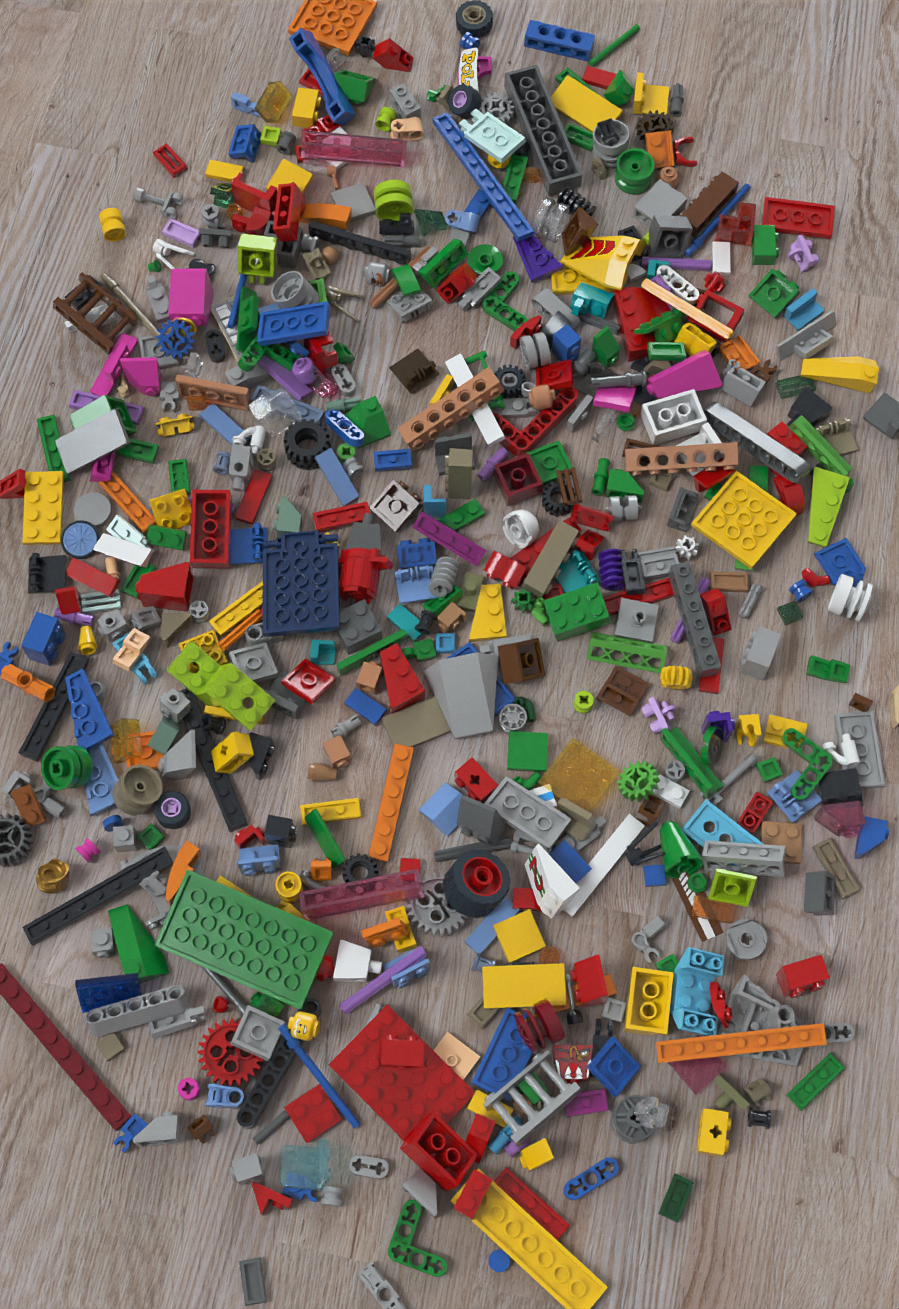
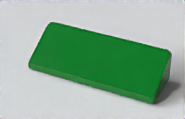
M453 239L419 270V274L432 288L468 256L469 253L462 240Z
M316 808L305 816V821L325 856L331 860L332 868H336L345 863L346 859L319 811Z

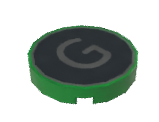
M710 726L703 736L705 747L702 746L701 757L704 763L714 765L719 761L723 751L724 732L719 726Z

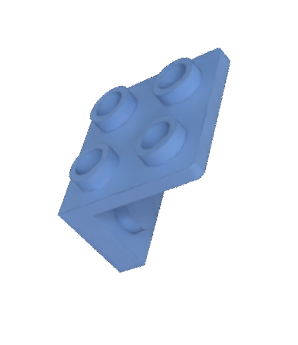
M279 845L239 849L240 860L237 863L241 874L254 876L257 872L265 871L266 874L276 873L277 870H281Z
M413 950L384 964V970L386 971ZM423 958L414 966L392 976L391 984L393 988L397 986L403 988L410 983L409 980L415 977L420 979L428 974L427 971L430 970L429 960Z

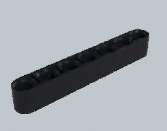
M307 998L303 1009H299L298 1012L308 1013L306 1011L307 1006L315 1004L317 1010L310 1014L316 1015L318 1019L321 1014L319 1001L315 998ZM284 1036L237 1114V1121L244 1129L255 1127L297 1055L293 1049L288 1050L285 1048L287 1040ZM299 1039L301 1041L300 1045L302 1046L305 1040ZM278 1058L285 1059V1065L281 1068L274 1066ZM271 1076L274 1078V1084L267 1087L264 1085V1079ZM256 1095L264 1097L260 1105L253 1104V1098ZM246 1113H250L253 1116L249 1124L242 1122V1117Z

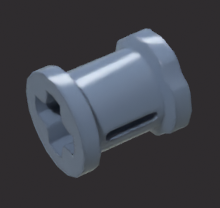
M219 451L213 471L220 475H228L231 454Z
M477 953L471 971L477 970L482 972V966H495L496 960L493 959L491 961Z

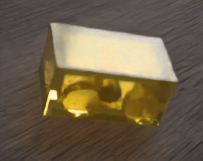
M281 81L269 82L254 109L266 123L278 122L282 118V114L289 105L293 95Z

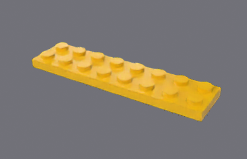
M492 1181L471 1221L565 1309H590L608 1287ZM465 1183V1184L463 1185V1187L457 1192V1194L451 1199L450 1202H451L452 1204H454V1205L456 1204V1202H457V1200H458L460 1194L462 1193V1191H463V1189H464L466 1183Z

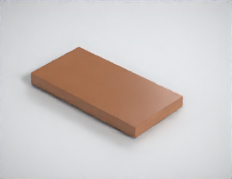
M176 375L175 381L179 396L182 399L208 404L214 403L218 406L244 411L251 410L252 404L248 388Z

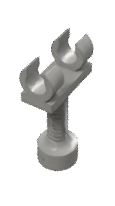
M139 187L134 194V201L142 203L145 200L162 205V216L169 219H175L177 215V210L170 207L172 202L176 205H181L184 200L181 194L173 193V191L169 192L166 200L146 194V190Z

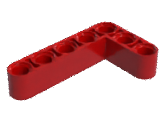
M568 387L563 389L556 396V400H553L552 407L543 409L522 431H519L501 415L493 413L503 434L511 435L510 437L505 436L506 439L499 443L516 457L532 451L576 406L578 397L576 388ZM518 445H524L525 447L520 448Z

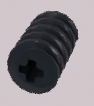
M567 186L561 191L557 204L562 206L564 210H567L570 215L573 216L578 207H581L590 217L594 214L596 206L590 208V201L584 204L586 198L580 199V193L575 195V189L569 192L570 186Z

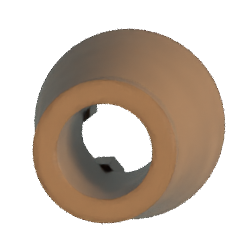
M316 762L314 764L309 763L307 779H312V781H335L337 769Z

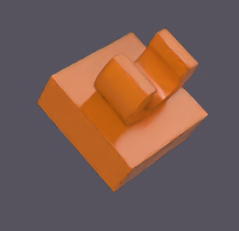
M315 858L314 861H311L312 880H332L331 860L325 858V861H318V858Z

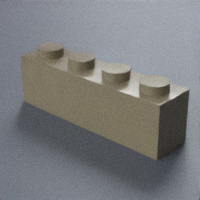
M450 448L449 455L445 457V491L448 492V498L470 500L473 450Z
M559 520L521 588L528 592L532 591V594L539 598L543 594L548 595L553 586L550 584L552 578L557 579L562 570L558 567L561 562L566 563L570 555L567 551L570 546L575 547L578 540L576 535L579 530Z

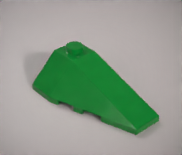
M126 904L108 910L127 984L133 987L170 974L164 954L159 947L155 946L154 940L130 907Z

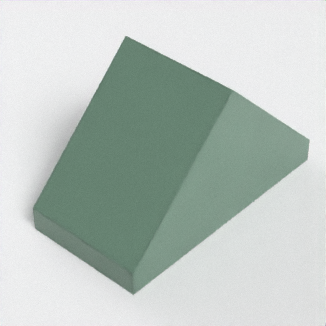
M163 716L147 746L165 755L182 723L180 721L176 723L171 718Z

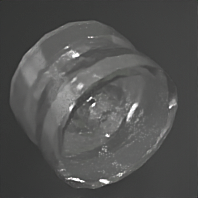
M548 197L544 198L533 223L534 235L542 237L546 233V239L556 243L566 225L570 207L563 203L556 206L555 200Z

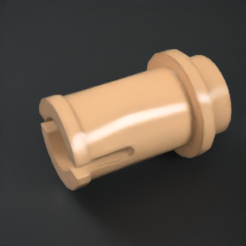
M106 558V574L119 580L121 575L118 572L117 558Z

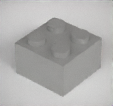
M759 626L757 632L753 631L740 663L743 666L741 673L763 681L781 634Z

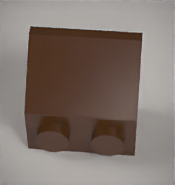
M539 638L497 646L504 684L523 682L546 676Z

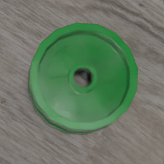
M639 148L623 151L617 158L614 179L617 187L621 191L633 195L646 191L652 182L655 166L653 157L647 151Z
M79 745L57 746L48 749L44 754L41 762V773L46 784L54 790L80 788L85 786L90 780L93 763L87 750Z

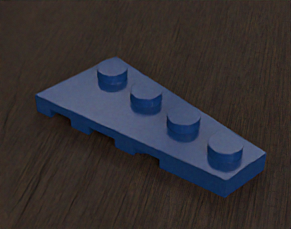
M80 669L65 677L77 744L88 751L115 735L85 670Z

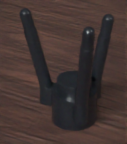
M655 821L632 844L627 846L628 851L624 854L631 866H638L643 862L665 855V852H659L644 857L659 850L661 844L644 852L639 847L635 849V846L658 825V821Z

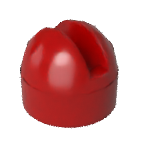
M216 996L213 1002V1012H227L229 1009L227 1005L230 1004L228 999Z

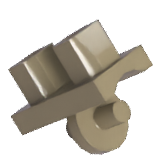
M319 248L302 254L314 280L323 278L325 281L327 277L331 276V272Z

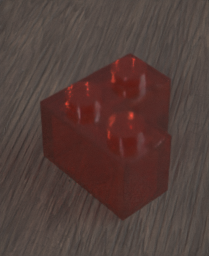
M739 202L736 216L719 215L715 241L750 246L754 232L756 204Z

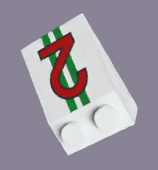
M540 844L535 846L524 865L537 904L542 912L552 919L570 904L580 888Z

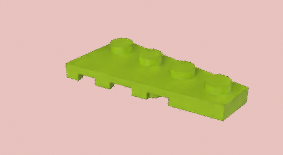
M814 467L808 543L824 548L827 547L850 477Z

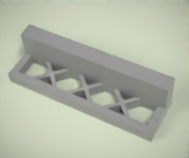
M705 840L702 853L705 871L715 872L717 868L749 875L785 877V846ZM709 861L716 862L718 865L709 864ZM729 863H735L738 866H732ZM749 865H756L758 868H753ZM769 866H778L779 869H772Z

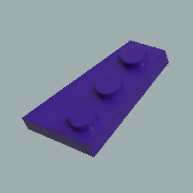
M534 235L519 242L513 236L531 283L564 269V266L554 258L553 254Z

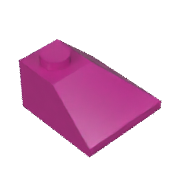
M157 357L120 358L125 379L143 395H160L162 374Z

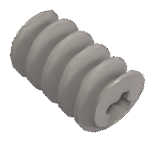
M440 557L437 560L428 587L433 595L445 597L447 593L452 592L456 575L460 568V564L456 559Z

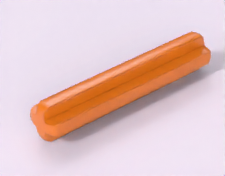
M257 609L218 643L219 648L226 651L245 634L249 626L263 619L261 610Z

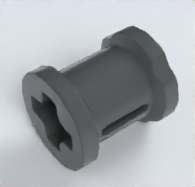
M284 131L281 134L282 139L277 144L276 149L281 154L289 155L291 153V146L296 141V136L291 132Z

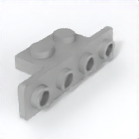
M831 310L776 346L778 359L783 360L794 352L804 359H808L833 343L834 337L827 331L836 326L835 312Z

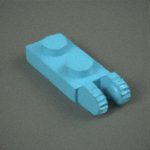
M129 633L112 643L117 652L123 647V641ZM142 653L131 670L145 685L148 682L140 670L146 667L153 678L158 675L150 665L148 658Z

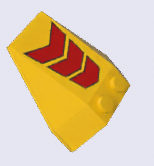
M627 236L590 237L570 255H564L561 264L604 287L622 290L628 279L627 268L634 255H641L646 241Z

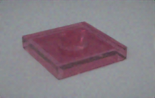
M719 1057L667 1062L694 1094L698 1093L726 1067Z

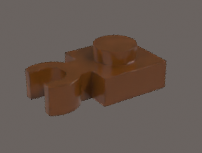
M769 359L765 361L763 368L757 365L750 373L767 383L771 379L770 375L776 373L778 366L769 368L768 366L771 362Z

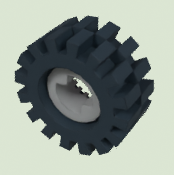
M509 364V368L506 365H503V369L499 367L498 372L495 371L494 374L505 390L500 394L501 396L503 395V399L521 396L522 384L526 382L523 370L520 369L518 371V366L515 365L512 368L511 364ZM512 379V381L514 382L513 384H506L505 380L510 381Z

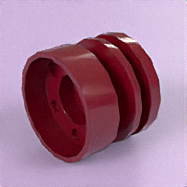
M546 998L533 1005L534 1015L527 1008L523 1009L526 1019H524L520 1012L514 1014L518 1033L524 1044L533 1054L538 1052L536 1042L542 1049L546 1048L545 1037L552 1044L565 1039V1033L560 1020Z

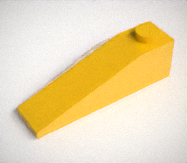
M859 356L803 359L800 376L870 394L877 384L879 367L876 361Z

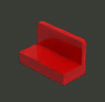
M722 457L716 462H722L724 458ZM716 467V471H705L703 469L693 476L695 489L702 492L705 489L711 488L736 472V468L734 470H724V467Z

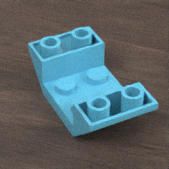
M687 947L674 970L670 1012L678 1029L704 1036L717 1034L718 1017L710 1015V982H713L715 977L723 975V955Z

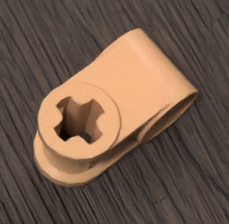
M419 117L396 119L391 123L392 131L390 138L396 143L411 140L417 141L424 137Z

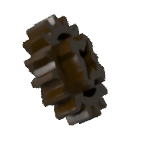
M650 110L648 115L643 113L642 117L638 118L636 134L640 135V140H643L646 133L671 130L672 136L674 127L673 121H669L670 116L665 117V112L658 114V110L655 113H652Z

